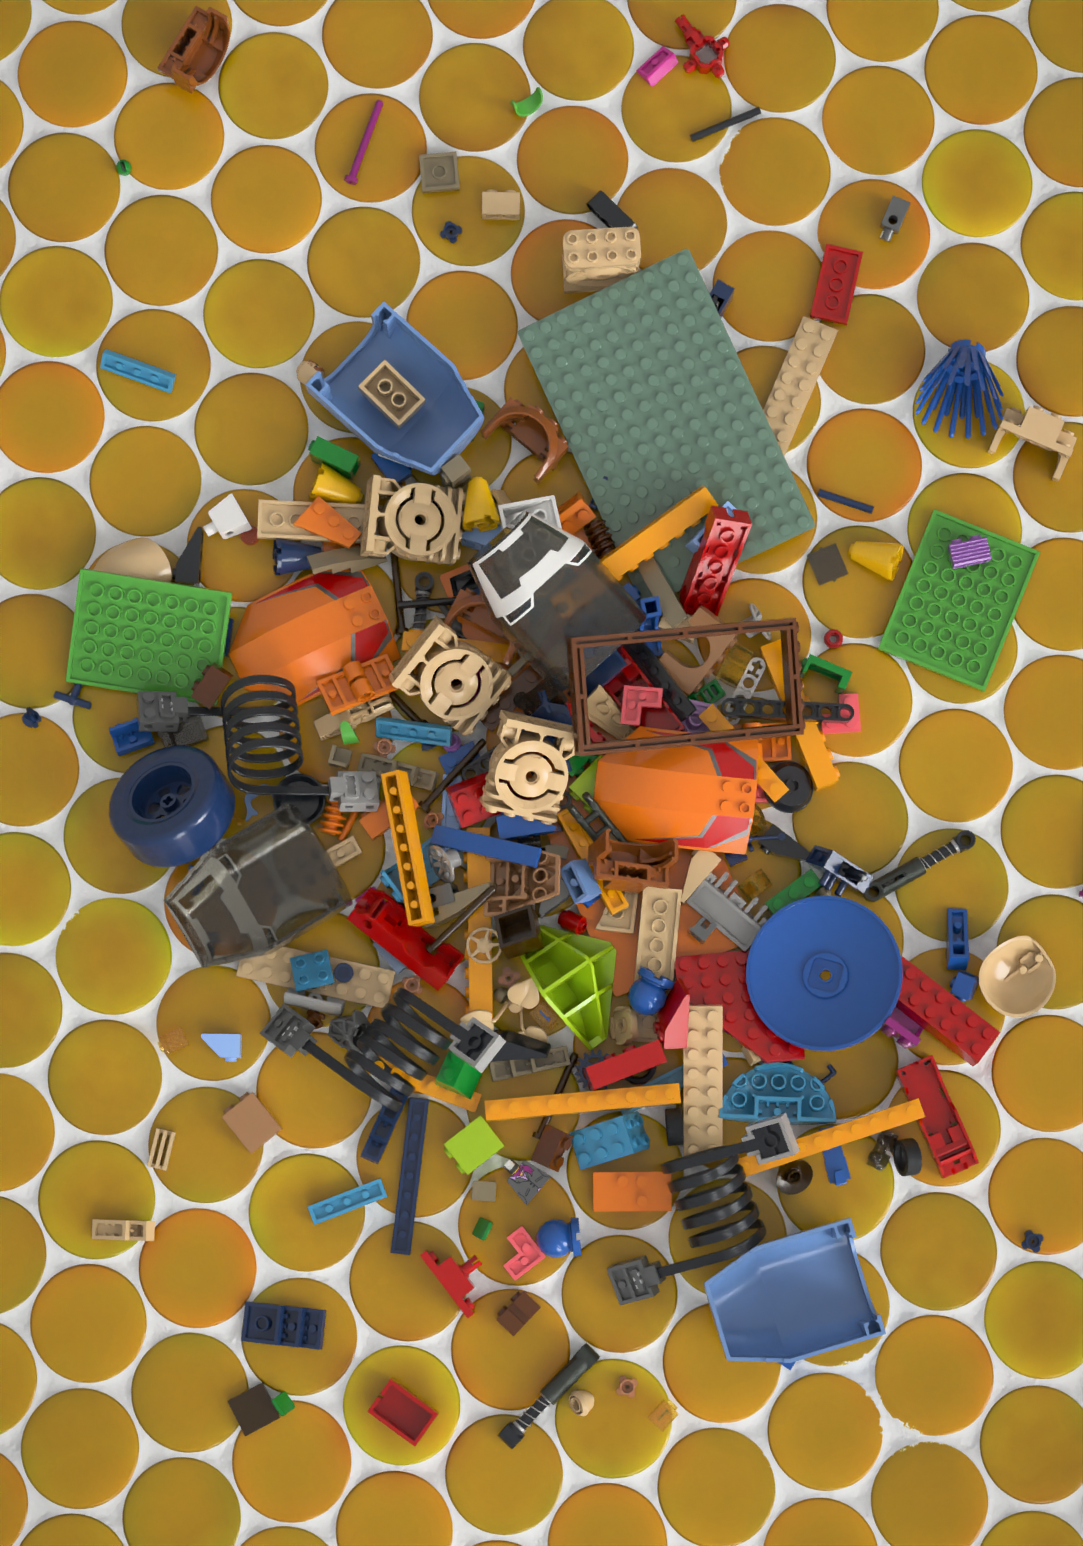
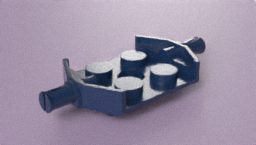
M546 690L537 692L541 706L531 715L532 717L572 725V718L566 704L554 703L548 700ZM549 735L545 736L554 745L556 737ZM567 759L566 764L569 772L572 771L569 759Z

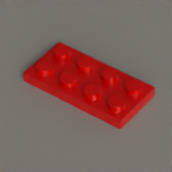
M826 244L810 314L811 318L847 325L863 255L862 251Z

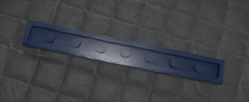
M414 1097L409 1099L391 1253L410 1255L429 1099Z

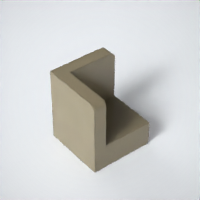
M333 744L328 764L348 770L352 751L339 748Z
M473 1181L472 1200L495 1202L497 1182Z

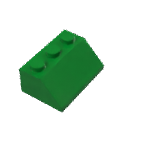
M449 1049L435 1084L471 1100L482 1073L457 1057Z

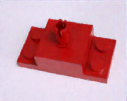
M427 1249L420 1255L461 1311L469 1318L475 1313L473 1310L475 1305L469 1298L465 1299L464 1296L473 1290L475 1285L468 1277L482 1263L479 1260L472 1265L478 1259L474 1254L468 1261L460 1265L451 1255L439 1265L437 1263L440 1260L433 1250L429 1252Z

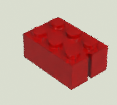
M391 1377L380 1393L383 1397L378 1396L367 1412L415 1447L439 1412Z

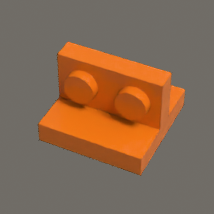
M580 492L557 508L562 530L570 534H574L596 517Z

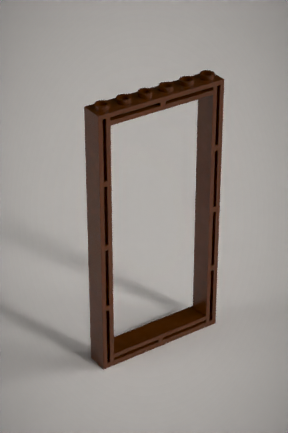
M796 618L566 637L575 755L588 756L803 735L806 724L802 715V710H804V701L801 699L803 683L800 679L802 665L798 652H800V643L797 640L799 624ZM780 630L787 724L590 743L584 648Z

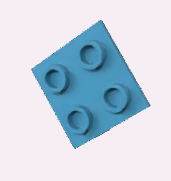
M328 949L290 958L296 992H303V990L314 989L315 987L320 988V986L331 985L335 982Z

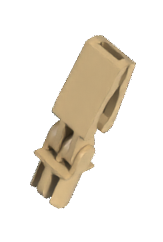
M388 693L331 716L329 713L313 721L319 739L323 741L341 734L340 724L342 721L349 722L353 730L357 727L356 725L375 718L377 719V716L391 711L395 707Z

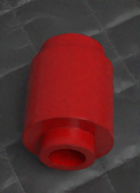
M563 910L558 917V924L561 925V928L576 935L585 932L588 925L586 917L570 910Z

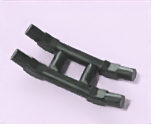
M588 792L582 795L583 799L593 810L588 816L584 818L573 804L567 807V810L593 842L605 830L611 829L610 832L618 841L629 843ZM599 817L605 825L595 832L590 823Z

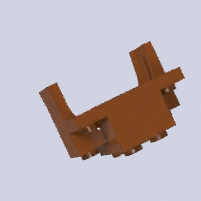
M195 6L157 67L158 71L174 79L177 86L192 94L196 86L204 84L215 74L225 57L231 34L228 17L211 7L205 11Z
M510 397L481 430V436L486 440L498 426L503 428L543 462L533 479L539 484L551 470L554 471L558 467L559 460L568 451V442L559 435L557 422L552 418L547 419L543 415L544 412L538 406L533 407L529 404L528 407H525L518 399L514 401Z
M468 588L465 591L460 589L444 623L451 628L454 620L459 615L510 642L503 663L509 666L518 648L524 642L523 638L530 626L527 623L528 619L523 617L517 623L510 626L503 617L496 619L483 591L476 595V592ZM515 610L506 616L507 619L510 620L515 617L518 611Z
M607 829L597 840L588 846V865L594 866L593 878L603 880V888L633 893H640L648 886L667 889L669 887V868L678 862V840L675 838L654 844L626 843L610 839L609 832L611 829Z

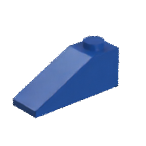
M947 909V970L967 969L969 961L967 909Z

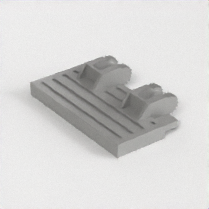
M710 872L686 902L710 923L715 922L717 929L743 951H746L753 943L761 927L768 920L763 917L759 923L757 922L768 906H762L754 917L749 911L758 903L759 899L755 897L743 910L742 908L747 902L736 892L727 897L738 884V881L736 879L732 881L727 890L724 891L719 886L726 881L729 873L725 872L717 883L713 885L712 883L717 876Z

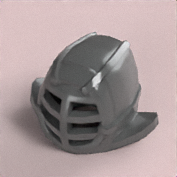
M354 1010L352 1015L340 1016L329 1022L328 1036L341 1048L348 1049L347 1052L350 1049L360 1052L356 1041L362 1032L372 1037L368 1028L370 1022L365 1014L359 1010Z

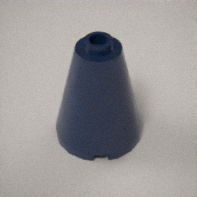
M276 538L273 543V559L275 564H277L273 565L274 575H284L311 569L307 556L324 551H322L321 547Z

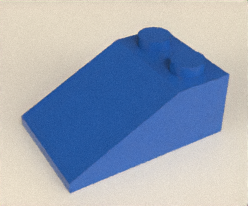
M501 812V816H496L499 839L510 841L563 832L562 827L547 825L536 819L528 821L519 815L509 817L504 815V812Z

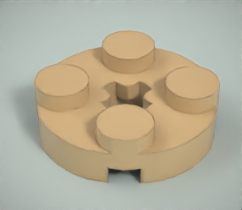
M618 1006L613 1010V1012H616L614 1017H610L609 1020L610 1036L617 1041L615 1042L616 1044L628 1045L639 1036L637 1028L638 1013L629 1006Z

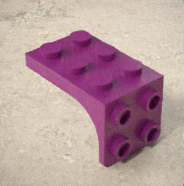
M895 1007L880 1031L888 1037H895L897 1039L896 1042L906 1049L919 1044L921 1039L918 1037L924 1028Z

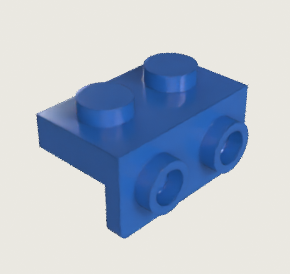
M138 717L109 728L118 756L155 744L151 731H139Z

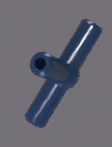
M75 683L71 695L58 691L54 693L55 699L68 702L70 705H77L86 709H90L92 705L91 702L78 698L82 684Z

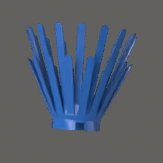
M958 340L951 344V348H948V353L923 379L922 382L925 383L919 390L923 392L915 402V404H918L922 399L915 412V415H917L934 388L938 386L922 419V425H924L932 410L936 409L948 384L933 431L937 433L943 415H949L955 395L948 434L950 438L955 433L959 404V417L961 419H964L966 410L965 437L967 439L971 437L972 390L974 414L976 418H979L982 436L986 434L981 390L984 394L993 428L997 429V423L988 386L998 416L1003 420L1000 410H1003L995 389L996 386L999 394L1003 396L1000 384L985 357V348L978 342L976 346L970 345L971 340Z

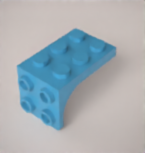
M431 838L421 844L429 887L440 880L433 871L434 867H431L428 857V850L433 845L430 843ZM396 863L390 868L382 870L380 872L382 874L380 879L387 889L389 887L393 889L391 894L399 904L401 902L404 904Z
M639 1112L629 1113L570 1132L569 1134L574 1136L572 1144L580 1169L583 1170L649 1149L650 1140L645 1133L644 1121Z

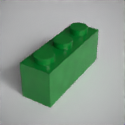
M810 869L764 905H767L769 913L774 915L786 905L804 899L821 886L819 884L820 879Z

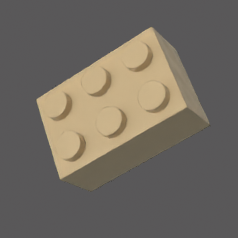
M386 360L358 386V391L398 430L426 404V399Z

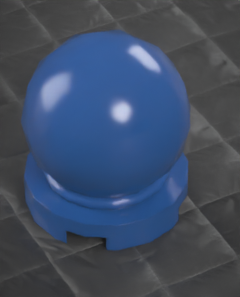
M641 966L637 972L641 975L640 979L634 981L629 989V1004L638 1014L653 1015L663 1008L667 998L666 990H672L675 983L662 975L660 978H657L652 970Z
M571 1217V1222L569 1223L560 1219H552L540 1226L536 1237L540 1251L553 1258L563 1257L569 1252H573L574 1257L582 1256L580 1240H576V1233H580L579 1218Z

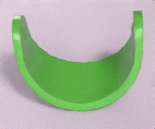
M537 87L535 92L528 98L518 103L512 100L510 104L518 116L525 117L531 115L540 107L543 101V93L540 87Z
M342 721L340 728L343 744L359 743L360 741L349 722Z

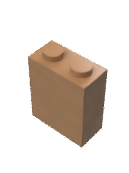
M246 1092L239 1098L240 1102L236 1106L232 1104L223 1111L225 1115L222 1118L248 1151L253 1154L283 1128L255 1093L249 1094Z

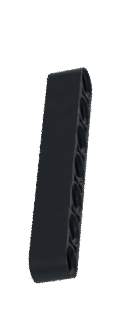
M727 698L722 702L720 708L722 715L728 718L786 721V715L782 712V708L785 707V701ZM804 702V707L809 708L812 713L810 716L803 715L805 722L846 724L854 717V709L848 704ZM731 703L734 705L735 710L727 712L724 709V705ZM746 704H750L753 706L754 711L746 713L743 707ZM766 705L771 706L773 713L765 714L763 707ZM826 708L830 710L831 716L823 717L821 709ZM843 709L848 710L850 717L846 719L841 717L840 711Z

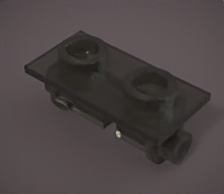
M887 1130L882 1131L877 1137L874 1149L870 1152L866 1164L879 1171H882L883 1168L885 1169L891 1157L885 1153L886 1151L893 1153L894 1144L898 1136Z

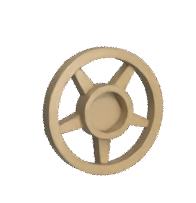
M478 928L467 939V952L477 963H491L502 952L499 947L497 955L491 959L489 952L492 947L500 946L499 943H492L488 939L489 931L498 938L497 932L491 928ZM479 931H486L484 938L477 939L472 937ZM471 939L477 943V949L473 954H471L469 949ZM481 952L486 954L489 960H478L474 956Z

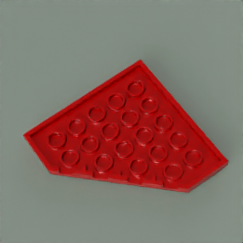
M750 950L676 957L674 962L675 979L681 978L690 994L689 1004L722 1005L723 1031L733 1036L738 1040L737 1042L749 1051L754 1052L765 1063L805 1059L803 1048L792 1045L774 1034L755 1011L746 982V966Z

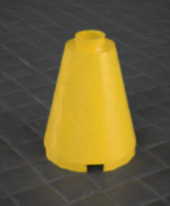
M321 463V468L319 467L311 486L313 490L309 492L308 496L312 500L319 496L325 502L360 504L363 493H361L360 487L327 464Z
M473 477L467 486L462 522L463 528L470 532H473V528H479V532L496 529L498 524H501V520L487 480L482 477Z
M856 541L850 545L848 554L851 555L852 560L885 579L893 581L899 569L897 567L898 563L902 560L904 546L900 543Z

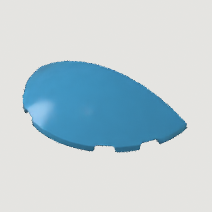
M766 1063L755 1066L754 1069L745 1074L742 1073L733 1081L732 1086L723 1097V1108H720L719 1118L752 1123L786 1113L790 1125H818L836 1123V1112L832 1098L826 1092L825 1086L815 1076H811L803 1068L792 1064Z

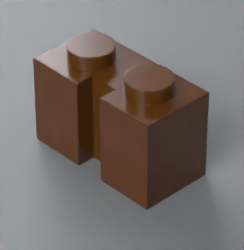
M215 662L211 666L207 665L202 672L204 677L200 682L197 680L191 688L194 691L191 697L208 709L214 705L233 677L230 672Z
M546 1124L531 1161L559 1172L560 1167L564 1163L563 1153L571 1147L574 1136Z
M518 1291L510 1299L512 1304L508 1308L504 1305L497 1313L499 1316L497 1321L513 1336L541 1308L525 1291L522 1293Z

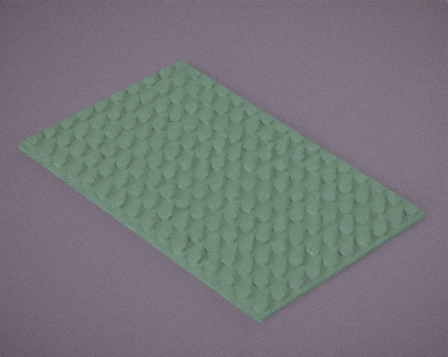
M684 249L518 331L519 338L603 520H606L605 525L609 527L608 532L612 534L611 539L615 541V547H618L702 485L710 492L718 507H722L729 501L737 510L748 511L752 526L738 563L815 527L814 520L690 250ZM707 515L700 518L701 522L696 526H689L685 529V534L681 537L671 539L669 541L670 544L666 548L653 552L656 562L675 593L681 590L693 557V553L685 545L705 524ZM638 568L630 573L627 571L632 584L641 592L639 594L640 599L653 597Z

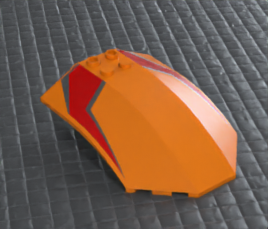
M331 569L314 575L311 573L247 605L228 654L239 679L253 675H272L285 678L293 683L296 690L297 706L321 694L316 681L343 671V667L349 662L359 661L364 663L384 654L388 655L391 663L401 659L388 619L369 580L362 570L351 573L350 569L332 574ZM255 684L244 687V689L249 691H277L290 696L292 694L290 690L278 685Z
M639 726L625 739L692 732ZM758 739L608 753L597 760L593 799L630 842L654 844L675 838L678 840V848L745 854L754 816L758 780Z

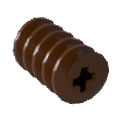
M596 520L582 527L587 529L585 535H591L588 538V542H594L591 545V549H597L594 552L595 556H600L597 561L615 549L611 548L615 541H608L612 534H605L609 527H602L606 520Z

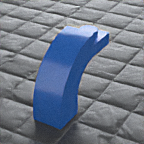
M659 596L639 599L637 601V631L659 629V616L662 615ZM661 641L646 642L656 656L663 655Z

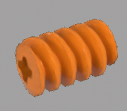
M327 799L326 802L331 806H324V810L328 813H323L322 817L326 821H320L319 824L323 828H317V830L335 836V834L342 833L337 828L344 827L339 821L346 820V817L342 815L343 812H339V801H329Z

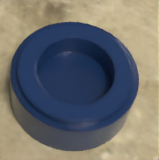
M340 963L335 967L334 976L339 982L346 983L353 978L354 971L349 964Z

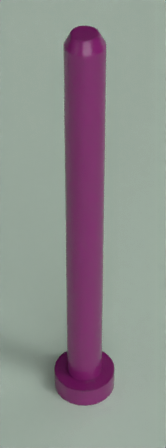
M377 100L374 105L350 173L345 175L344 181L349 184H357L358 179L356 176L383 106V101Z

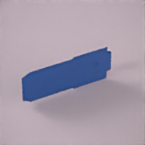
M833 1125L819 1129V1131L833 1127ZM841 1145L823 1151L830 1184L835 1183L836 1186L847 1184L846 1180L851 1179Z

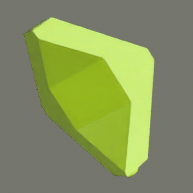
M540 925L544 948L520 955L543 998L590 1051L608 1039L617 951L609 941L580 934L576 935L572 932Z

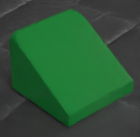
M480 1217L472 1234L483 1241L486 1240L493 1226L492 1222Z
M285 1391L271 1400L282 1417L295 1408L294 1403Z

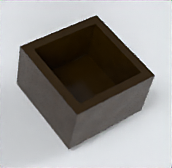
M531 904L494 916L500 949L507 959L544 948L538 915Z

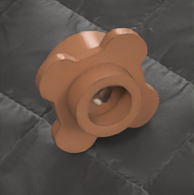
M382 738V740L375 742L373 745L374 750L379 752V757L387 758L388 754L396 751L395 745L391 744L389 738Z
M433 811L426 813L424 818L425 829H434L435 824L441 826V821L444 818L443 813H433Z
M505 967L502 976L498 978V983L510 988L520 979V973Z
M418 975L402 979L405 989L411 993L420 994L423 990L420 986L421 978Z
M621 1376L619 1378L620 1385L616 1390L619 1395H628L630 1398L634 1397L636 1394L635 1387L638 1385L637 1379H628L626 1376Z

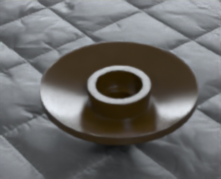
M802 1159L786 1163L777 1173V1187L785 1194H798L811 1183L813 1170L809 1163Z

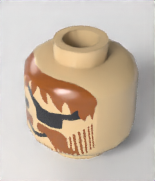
M312 360L303 361L297 367V379L305 385L317 371L321 372L324 379V369Z

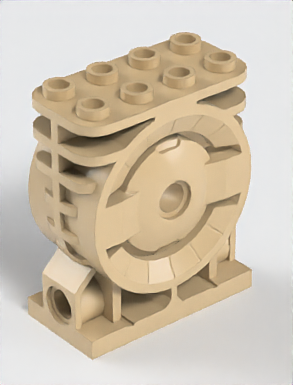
M634 227L570 230L566 232L563 236L562 255L564 293L600 291L639 272L641 260L639 231Z
M373 475L367 480L360 556L385 557L392 552L406 560L424 561L425 563L433 562L439 565L447 564V566H452L456 560L460 559L461 549H458V543L462 539L460 522H463L464 511H462V503H465L466 492H463V488L454 489L450 486L440 487V485L433 486L426 483H414L400 487L395 479ZM413 493V500L403 505L397 519L401 533L409 539L408 548H406V539L400 534L396 526V512L400 504ZM379 499H386L387 501L383 505L381 511H379ZM432 499L439 505V507L442 510L444 517V525L442 532L440 533L438 538L430 542L429 551H426L427 541L433 538L438 533L441 525L440 512L438 508L435 506V504L431 502ZM416 516L423 519V525H418L415 522ZM376 522H378L380 536L374 534L376 532Z
M438 616L433 618L389 674L391 684L394 687L401 689L409 696L419 694L426 707L441 717L444 722H448L452 728L460 731L463 736L471 735L474 732L477 722L486 717L488 708L498 702L500 693L503 690H507L512 683L510 680L511 674L507 669L502 668L499 663L494 662L489 656H486L473 645L457 640L456 632ZM465 654H467L462 661H451L442 665L443 663L450 660H460ZM419 663L417 675H415L412 670ZM440 665H442V666L438 669V671H437V673H436V675H435V678H434V687H435V690H436V694H435V696H434L432 699H430L431 696L433 695L432 688H431V681H432L433 674L435 673L436 669H437ZM483 665L485 668L479 673L481 678V687L476 698L465 705L458 707H450L451 705L464 704L474 696L478 688V679L476 673ZM454 679L461 680L458 686H452L451 682Z
M501 710L499 715L501 720L497 731L501 742L496 746L491 755L489 772L485 777L486 784L483 785V795L480 796L479 801L485 807V810L491 813L500 811L509 817L519 815L528 821L538 819L541 820V823L552 825V823L557 822L558 818L556 815L561 808L559 805L560 800H563V793L568 782L566 760L575 755L573 726ZM521 729H522V730L524 729V730H526V731H531V732H521ZM549 735L556 737L554 745L545 736ZM525 752H539L546 755L552 761L554 768L557 769V772L552 771L548 761L541 755L536 753ZM515 757H517L513 762L505 761V759H514ZM529 771H534L532 778H526V774ZM499 779L509 780V783H510L511 787H512V788L514 789V791H515L516 793H518L519 795H522V796H525V797H535V798H532V799H521V798L515 796V795L509 790V788H508V786H507V783H505V782H499Z

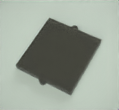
M836 543L825 548L820 547L818 551L807 555L819 586L830 581L835 582L836 579L849 574Z

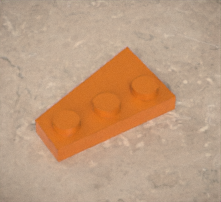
M319 496L293 524L295 527L322 536L348 549L362 535L358 529Z

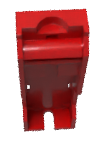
M711 505L705 521V532L699 549L693 554L680 590V603L686 614L694 615L697 609L703 605L718 617L752 526L748 511L733 509L734 517L728 515L726 508Z
M620 644L611 645L609 653L616 649L627 665L604 687L622 709L624 685L654 686ZM609 653L596 656L592 661L587 662L588 666L592 669ZM663 698L662 703L664 707H661V709L642 707L640 726L683 732L688 731Z
M370 887L346 918L437 991L448 981L455 971L454 969L465 956L449 943H443L438 947L437 954H430L425 945L428 942L432 944L436 939L426 932L422 926H409L406 909L382 890H374ZM384 898L387 899L385 904L382 903Z
M933 1055L895 1070L894 1072L907 1101L919 1098L925 1117L916 1120L941 1178L944 1179L978 1164L976 1152L943 1083ZM929 1061L930 1064L925 1065L924 1062ZM939 1088H941L944 1094V1098L942 1097ZM959 1159V1163L954 1164L953 1161Z

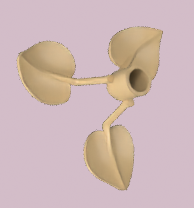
M531 977L512 985L508 989L507 996L509 1000L504 1003V1006L495 1018H492V1014L487 1010H474L460 1018V1021L467 1025L470 1019L474 1017L493 1030V1023L499 1019L508 1007L513 1013L519 1012L522 1031L517 1033L546 1043L548 1041L547 1034L542 1028L529 1026L525 1029L523 1007L527 1009L534 1008L539 1003L540 998L539 990Z

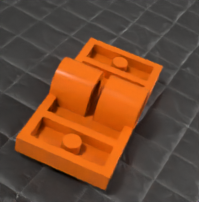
M387 654L364 663L359 661L349 662L343 667V671L316 681V685L331 716L398 690L391 684L389 674L394 667Z
M750 722L732 726L737 729L787 723ZM790 736L758 739V755L764 762L792 761Z

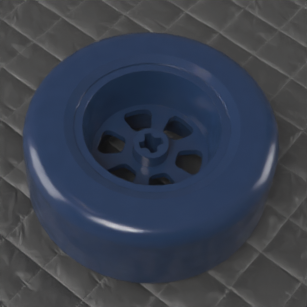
M169 746L145 755L130 766L121 776L110 798L109 819L117 836L138 860L155 867H175L201 857L220 841L233 819L236 803L235 794L231 783L209 754L192 746Z

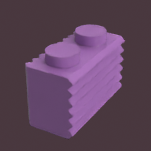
M974 535L969 537L970 540L962 541V539L952 540L951 544L947 547L952 569L989 562L991 554L987 537L981 538V535Z

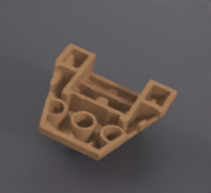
M542 850L537 868L486 857V860L491 862L490 883L496 885V892L484 903V917H494L560 895L561 856Z

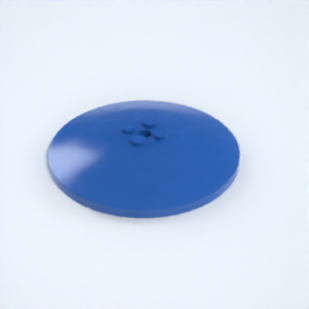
M837 896L808 897L797 900L778 910L764 923L751 945L746 966L748 993L754 1009L761 1020L774 1034L784 1041L813 1051L845 1049L872 1036L892 1014L900 996L903 980L901 954L886 924L865 906ZM823 971H829L831 977L829 980L823 981L820 978V974Z

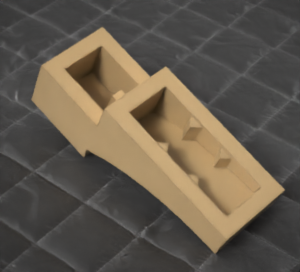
M93 1219L92 1239L154 1241L155 1221Z

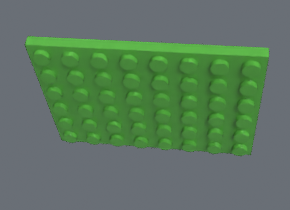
M934 509L878 650L985 692L1040 551ZM974 535H981V538L987 537L991 554L989 562L952 569L947 549L952 540L962 539V541L970 540L969 537Z
M81 568L66 682L138 693V691L176 692L177 697H187L188 702L200 703L191 697L194 692L191 688L197 680L199 682L204 677L202 672L207 665L211 666L215 662L223 667L233 592ZM218 699L216 700L213 706H217Z

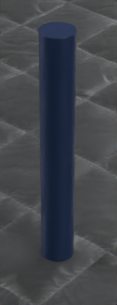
M822 489L818 493L819 497L872 514L874 506Z

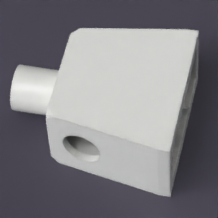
M232 493L208 512L212 522L203 526L208 537L219 532L223 539H228L252 529Z

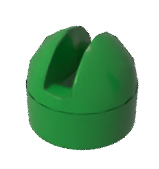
M120 160L116 165L117 172L120 175L127 176L131 173L132 167L129 161ZM123 163L126 168L125 171H123L121 167V164Z

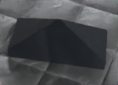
M474 568L450 578L453 596H457L460 589L464 591L466 588L473 590L481 586Z

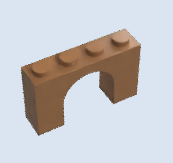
M703 605L697 609L688 621L692 626L725 623ZM738 634L706 637L710 643V655L707 661L699 666H691L684 663L669 650L659 660L684 692L688 695H691L693 692L697 694L703 686L702 680L705 677L708 679L715 671L713 666L716 662L720 664L725 658L726 654L724 652L728 647L731 649L738 641L736 636Z

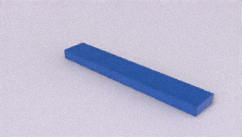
M436 824L430 841L433 845L537 868L542 849Z

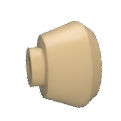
M586 1390L571 1392L569 1404L572 1411L576 1415L586 1416L594 1406L593 1395Z

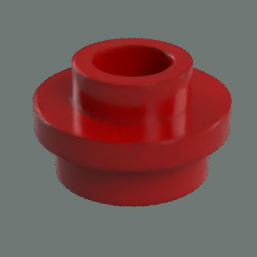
M835 629L827 631L824 636V643L832 649L838 648L843 642L841 632ZM835 636L837 641L831 642L830 637Z

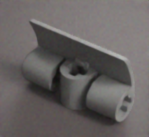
M288 987L287 992L284 993V1003L287 1005L339 1017L343 1014L345 1000L328 996L327 1001H324L323 997L317 993H311L306 997V991L296 992V988Z

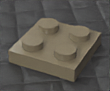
M456 151L419 155L423 193L460 190Z

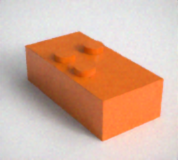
M593 1172V1212L672 1211V1193H670L667 1185L671 1181V1173Z

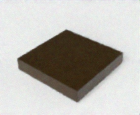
M263 1382L228 1400L245 1436L281 1418L272 1404V1399Z

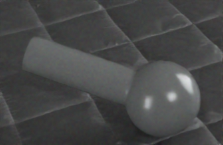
M447 605L438 606L446 617L449 612ZM455 619L451 628L456 633L463 634L461 630L462 624Z

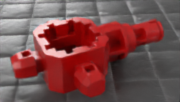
M684 14L678 17L675 23L684 33L685 42L690 48L689 60L683 65L685 72L691 73L697 69L701 74H708L712 71L716 78L722 77L725 74L721 65L723 53L730 45L727 37H722L716 42L714 37H704L699 29L697 30L696 27H692ZM704 46L712 48L717 55V58L710 61L709 64L701 63L698 56L695 55Z

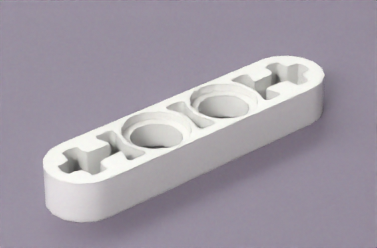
M755 657L750 660L732 698H735L737 695H742L745 699L751 698L766 667L762 658ZM757 662H760V667H762V669H758L755 673V675L758 676V678L751 674H747L748 671L752 673L754 669L752 663L756 664ZM744 679H752L754 686L752 688L744 687ZM728 704L726 708L727 712L733 711L734 708H730V705L734 707L733 704ZM740 718L732 720L731 722L729 721V723L731 725H736L739 722Z

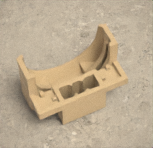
M1029 406L1024 415L1021 414L1022 411L1014 407H1011V409L1007 408L987 453L991 455L995 453L1002 436L1006 432H1012L1020 439L1046 450L1058 452V461L1052 477L1053 481L1058 482L1068 459L1072 455L1077 437H1074V433L1065 429L1061 431L1065 422L1061 420L1062 416L1055 413L1049 415L1039 406Z

